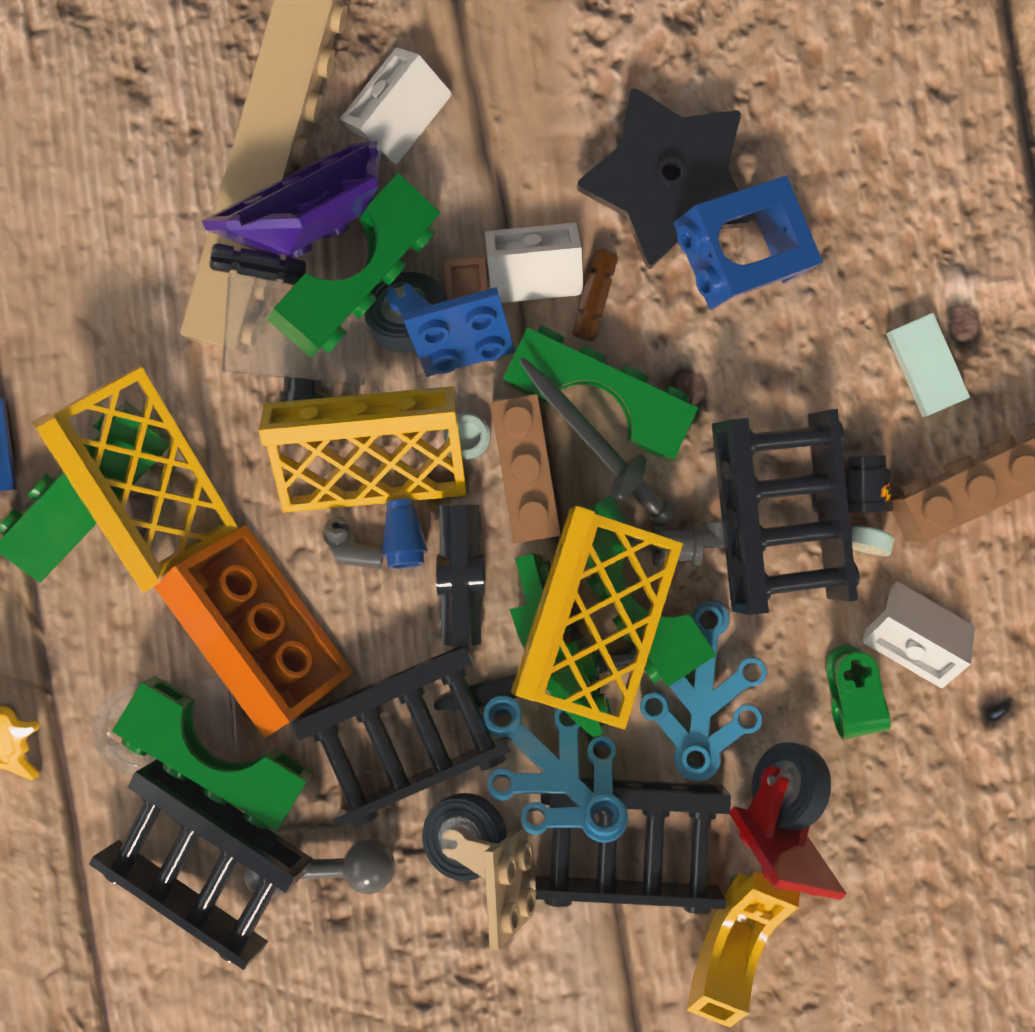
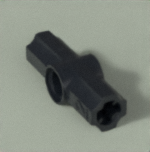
M439 505L440 554H437L436 587L437 595L441 596L440 637L442 645H481V595H484L485 572L484 553H480V505Z

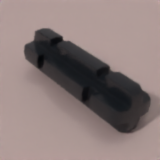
M220 243L214 244L211 248L209 265L215 271L229 273L230 270L237 271L236 275L272 282L281 279L282 284L292 286L306 273V262L303 260L289 257L285 260H280L279 255L241 248L240 251H235L234 246Z

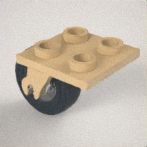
M458 793L438 802L428 813L424 821L422 842L425 853L431 864L448 878L458 881H470L482 877L486 880L490 950H500L533 916L535 911L536 895L534 889L530 888L529 869L533 861L532 844L530 841H527V833L523 826H516L512 830H507L498 810L488 800L479 795Z

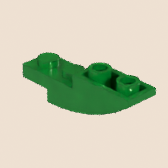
M534 553L515 558L527 604L509 609L523 648H525L551 567L550 561L543 562L542 555ZM569 625L566 626L564 634L569 633ZM584 639L569 643L565 642L571 655L586 648ZM560 647L555 663L565 659ZM595 651L574 661L586 686L595 682L594 675L600 674ZM569 665L551 673L547 690L552 696L563 699L580 690ZM598 689L590 692L599 711L612 714L606 693L599 694ZM584 696L573 701L574 703L589 707ZM565 711L592 737L603 735L609 730L608 725Z

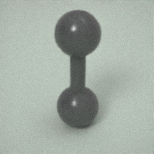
M372 839L362 840L354 844L347 851L344 858L313 859L306 874L301 879L344 877L346 883L354 891L361 894H374L382 891L391 882L395 873V859L391 850L382 842ZM244 866V881L253 893L260 881V877ZM277 888L272 898L284 894V892Z

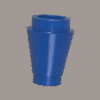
M397 499L386 502L387 511L382 557L387 558L388 568L402 569L424 565V554L428 553L416 509L414 508V500Z

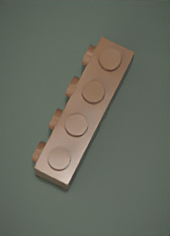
M1035 423L1027 427L1030 433L1014 439L1013 435L988 444L985 446L987 453L973 460L970 455H967L944 465L945 473L929 479L928 475L903 484L901 486L903 492L892 497L894 507L892 513L905 540L910 542H927L1035 491Z

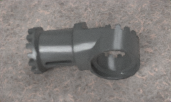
M702 522V525H693L688 530H666L661 525H653L652 533L683 543L678 561L691 562L693 567H700L702 565L703 548H723V546L725 548L722 522ZM655 546V548L651 549L653 566H661L665 562L668 550Z

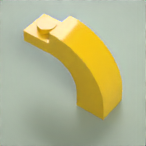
M756 871L750 877L739 873L725 892V909H717L697 960L687 1004V1011L727 1027L733 1026L748 1014L753 980L762 950L773 930L799 907L800 892L778 889L771 885L763 874Z

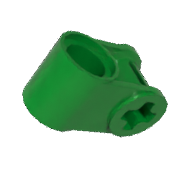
M841 645L834 648L825 660V671L831 695L832 717L839 737L845 740L890 730V713L883 695L879 668L876 661L870 655L850 645ZM851 661L858 663V667L852 669V677L849 678L844 675V672L851 669Z

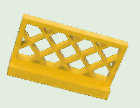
M142 366L130 370L52 414L47 413L31 422L143 593L159 584L158 578L169 572L176 564L239 529ZM137 381L146 395L142 416L115 410L120 390ZM110 396L107 407L95 405ZM152 407L161 421L150 419ZM85 409L105 413L98 441L78 436L68 419ZM113 416L140 422L133 449L106 443ZM148 424L165 428L171 436L166 457L141 451ZM83 444L96 447L93 459ZM177 448L186 462L175 459ZM104 449L131 455L124 482L105 478L99 470ZM139 457L165 463L158 489L132 484ZM173 465L190 469L195 476L190 497L166 491ZM110 486L122 488L119 500ZM201 489L209 501L199 499ZM130 490L156 496L149 521L130 518L125 511ZM164 498L189 503L182 528L157 523ZM197 505L215 509L223 523L206 534L190 530ZM136 526L147 528L144 539ZM155 530L180 535L176 552L158 562L150 550ZM188 537L196 539L195 541L186 545Z
M454 386L265 403L263 405L258 431L262 446H267L283 513L384 504L397 499H412L416 501L466 496V482ZM449 430L448 440L439 449L421 439L426 431ZM394 434L403 440L392 454L373 443L380 435ZM347 439L356 446L344 458L327 448L326 445L331 440ZM299 443L309 451L299 462H296L281 452L280 445ZM412 446L430 457L418 471L400 460ZM364 451L383 462L372 475L353 464ZM450 451L452 452V458L447 456ZM317 455L336 466L326 479L306 468ZM440 464L454 473L455 481L436 483L428 478L427 475ZM391 468L409 478L403 486L390 487L380 481ZM346 472L363 484L358 490L344 491L334 485V483ZM297 477H300L317 489L311 495L292 496L289 486Z
M574 506L568 511L511 692L515 696L537 701L626 730L683 543L594 514V511ZM600 527L615 532L624 551L601 562L592 546L597 528ZM626 536L642 542L631 547ZM649 544L668 550L662 570L646 577L634 552ZM588 556H590L594 566L584 571ZM627 556L640 581L616 593L604 568ZM598 572L610 597L586 609L577 592L581 579ZM659 578L656 591L654 593L650 583ZM643 587L651 602V607L647 616L632 623L620 598ZM575 601L580 612L569 617ZM613 602L625 627L601 639L589 614ZM583 618L595 643L571 655L563 640L566 626ZM645 625L640 639L635 629ZM629 633L637 652L633 662L617 670L605 645ZM560 647L565 659L555 663ZM599 649L611 673L586 686L574 661ZM569 665L580 690L563 699L546 694L545 691L551 673ZM630 672L625 686L620 676ZM615 680L623 696L617 716L599 711L590 692ZM584 696L589 707L574 703L573 701Z

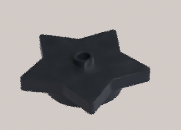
M636 88L631 89L620 146L578 180L577 190L616 211L625 218L630 226L644 264L648 269L653 268L678 244L677 231L673 224L697 204L739 191L728 169L741 113L739 110L681 117ZM662 171H671L678 179L667 180L663 176ZM751 215L728 221L722 225L721 229L747 227L752 220Z

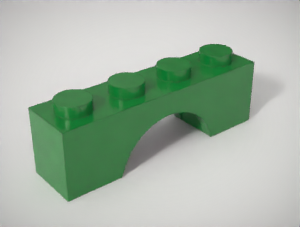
M397 173L372 200L359 218L368 245L364 269L358 274L342 280H325L305 273L273 308L267 320L310 358L320 348L329 354L347 333L341 327L343 322L351 314L360 319L378 299L371 292L377 284L383 280L389 286L407 266L401 259L402 256L411 247L419 253L435 235L436 231L430 225L441 212Z
M539 326L537 331L526 328L503 377V384L528 396L537 394L539 401L547 402L546 398L540 393L520 364V359L523 357L551 379L560 390L578 385L599 388L611 395L622 408L627 421L628 443L668 462L675 459L698 410V407L688 403L691 398L688 394L671 386H665L663 391L646 383L649 377L634 368L623 366L622 370L619 371L604 363L607 358L606 356L589 347L581 346L579 351L562 344L564 337L549 328Z
M611 495L588 509L594 511V514L630 525L615 501L611 498ZM600 527L597 528L592 546L601 562L624 551L615 532ZM626 536L631 545L635 539ZM588 556L586 562L589 569L594 566L590 556ZM624 558L604 568L616 593L627 588L623 577ZM598 572L593 573V576L586 581L598 600L602 601L610 596ZM630 594L620 598L632 623L648 615L649 611L641 607ZM620 615L612 619L618 630L625 627ZM690 615L678 617L661 616L644 670L653 683L661 679L665 686L669 687L715 657L716 653ZM645 625L635 629L640 639ZM629 633L623 636L627 643L632 641Z
M157 676L141 682L111 731L123 738L121 741L123 746L138 755L145 756L149 754L163 763L162 768L171 776L181 780L189 778L204 787L203 793L211 800L224 805L229 802L244 811L243 816L251 824L262 829L270 827L277 831L314 771L276 748H273L257 759L246 762L228 761L214 755L202 744L196 733L193 721L195 699Z

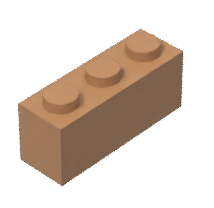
M538 395L490 402L513 543L561 536Z

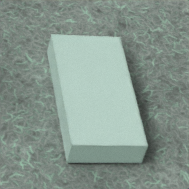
M934 313L886 333L922 417L929 416L970 398Z

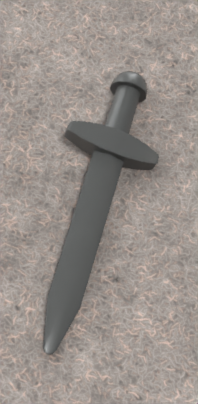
M522 357L520 364L540 393L616 475L611 489V498L617 503L632 494L650 514L648 517L650 522L661 526L667 524L673 518L674 510L669 501L663 502L643 480L646 458L639 454L625 462L554 382L527 359Z

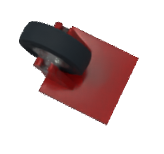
M794 742L776 744L762 755L755 767L751 788L753 800L748 809L734 806L729 814L740 830L739 836L741 840L753 851L762 866L761 872L771 885L782 890L787 889L807 893L812 896L842 900L847 893L808 837L810 826L821 817L829 801L831 777L828 766L822 756L810 747Z

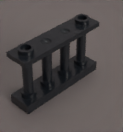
M838 409L807 414L808 427L753 433L749 429L748 418L712 423L732 612L748 615L769 613L768 600L773 594L825 587L827 599L841 601L858 600L857 587L860 575L853 557L842 453L845 432L842 423L839 421ZM811 446L813 475L759 481L754 476L753 456L755 452ZM816 493L819 522L763 528L760 525L758 513L760 500ZM821 540L824 569L768 576L765 572L763 552L766 547Z
M457 646L302 714L291 723L299 741L313 735L315 742H321L348 804L340 807L334 817L337 828L351 822L353 827L364 825L378 816L377 810L476 766H479L481 771H485L498 766L506 760L504 754L511 752V741L508 737L492 739L465 678L469 674L466 667L473 665L474 662L469 646ZM441 679L443 685H449L476 747L452 759L448 755L423 698V695L426 693L424 686ZM395 698L399 699L400 704L406 703L433 767L409 778L380 715L384 711L381 705ZM354 716L358 723L363 722L390 783V786L368 796H365L337 733L341 731L339 723Z
M156 759L137 770L127 787L141 796L144 802L124 842L118 839L94 855L89 865L102 873L108 881L121 886L212 948L222 959L245 970L265 949L268 940L254 932L276 889L278 888L287 893L306 874L313 858L271 830L262 829L251 824L243 816L244 812L230 803L224 805L211 800L203 793L204 787L191 779L181 780L171 776L162 768L163 763ZM162 810L180 822L182 828L160 868L139 854ZM199 836L219 848L221 852L200 894L177 879ZM240 862L258 874L260 881L240 918L237 920L215 904L235 866Z
M579 777L594 793V778ZM612 779L613 795L621 799L626 809L642 810V814L646 816L643 881L615 880L617 839L611 842H598L597 879L570 878L571 828H553L550 876H535L536 900H544L545 904L553 907H567L572 905V901L683 907L685 911L693 914H709L712 912V909H725L726 899L719 886L708 885L711 821L716 819L717 814H729L731 795L723 785ZM540 794V803L549 805V808L578 807L566 794ZM670 811L688 812V816L693 818L689 884L662 882L665 818L670 816ZM598 812L600 814L599 825L608 826L612 823V817L608 812Z

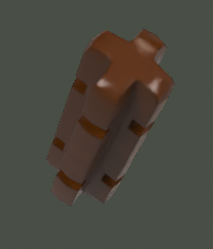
M596 249L590 266L592 273H588L578 309L581 314L576 316L572 331L573 336L579 339L594 341L597 337L601 323L598 321V317L603 315L612 283L610 275H614L618 261V255L611 251Z

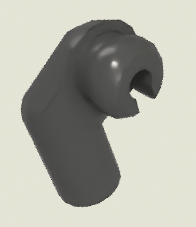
M332 517L325 523L323 530L324 542L339 563L381 569L383 546L360 543L348 521L342 517Z

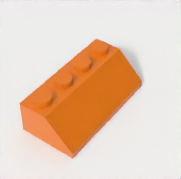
M247 525L242 526L176 564L162 578L160 583L154 587L264 738H267L289 723L354 673Z

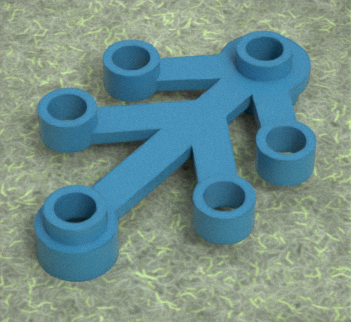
M707 600L698 604L691 616L716 653V656L696 668L694 686L686 676L669 686L692 714L690 732L670 711V702L664 693L652 691L645 695L640 703V710L643 716L648 720L656 721L675 744L674 763L679 773L683 777L697 782L708 780L714 776L721 764L720 752L744 733L751 734L756 732L763 722V714L760 708L755 704L745 703L737 708L733 720L709 736L711 716L749 686L760 685L765 680L768 671L762 659L748 657L740 663L736 673L714 689L718 636L724 633L730 624L728 608L717 600ZM707 610L715 612L718 616V624L714 628H708L702 623V614ZM748 663L757 664L762 671L761 677L756 680L748 679L744 674L745 665ZM650 698H657L662 702L663 710L660 714H654L649 711L647 703ZM744 710L754 712L757 716V723L753 726L743 725L739 718L740 713ZM694 750L703 753L705 764L694 766L689 761V753Z
M498 696L491 699L484 709V722L489 732L496 737H508L543 773H512L505 768L496 769L488 778V791L490 795L496 800L505 801L514 794H566L578 807L547 808L540 802L527 804L521 813V823L524 830L530 834L538 835L545 832L547 828H582L588 837L598 842H611L619 838L627 827L628 812L621 799L613 795L612 763L616 755L614 742L608 737L599 736L592 739L589 743L587 758L594 766L593 793L579 779L578 731L581 726L577 723L570 727L562 725L559 719L567 714L564 710L557 709L554 715V727L559 733L558 759L521 723V709L514 699L507 696ZM499 714H506L511 718V722L507 726H498L494 719ZM597 746H604L609 750L610 755L605 759H599L594 755L593 749ZM498 778H506L510 781L511 786L508 790L501 792L493 787V783ZM532 811H539L544 815L545 820L542 824L534 826L527 821V815ZM600 811L608 812L612 817V823L608 826L599 825L595 821V814Z

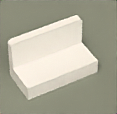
M396 47L339 120L351 132L368 139L370 142L378 141L384 157L388 161L397 164L451 97V91L419 54Z
M577 222L485 231L490 288L497 287L501 303L577 296L583 293L582 247Z
M897 581L890 587L886 610L865 629L862 643L938 687L943 688L971 665L975 627L963 618Z

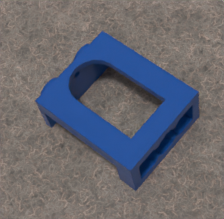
M787 175L697 204L673 223L677 231L678 243L687 255L696 277V286L700 294L704 296L709 310L715 309L731 298L782 280V283L796 279L823 263ZM754 213L771 256L750 264L740 265L732 262L724 255L718 240L719 231L724 223Z

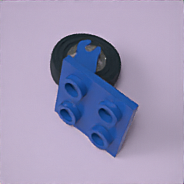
M419 272L400 273L389 286L382 281L371 291L378 298L365 312L366 324L371 335L381 346L391 351H416L426 377L450 373L461 367L483 361H493L501 356L515 353L497 287L448 300L441 285L431 276Z

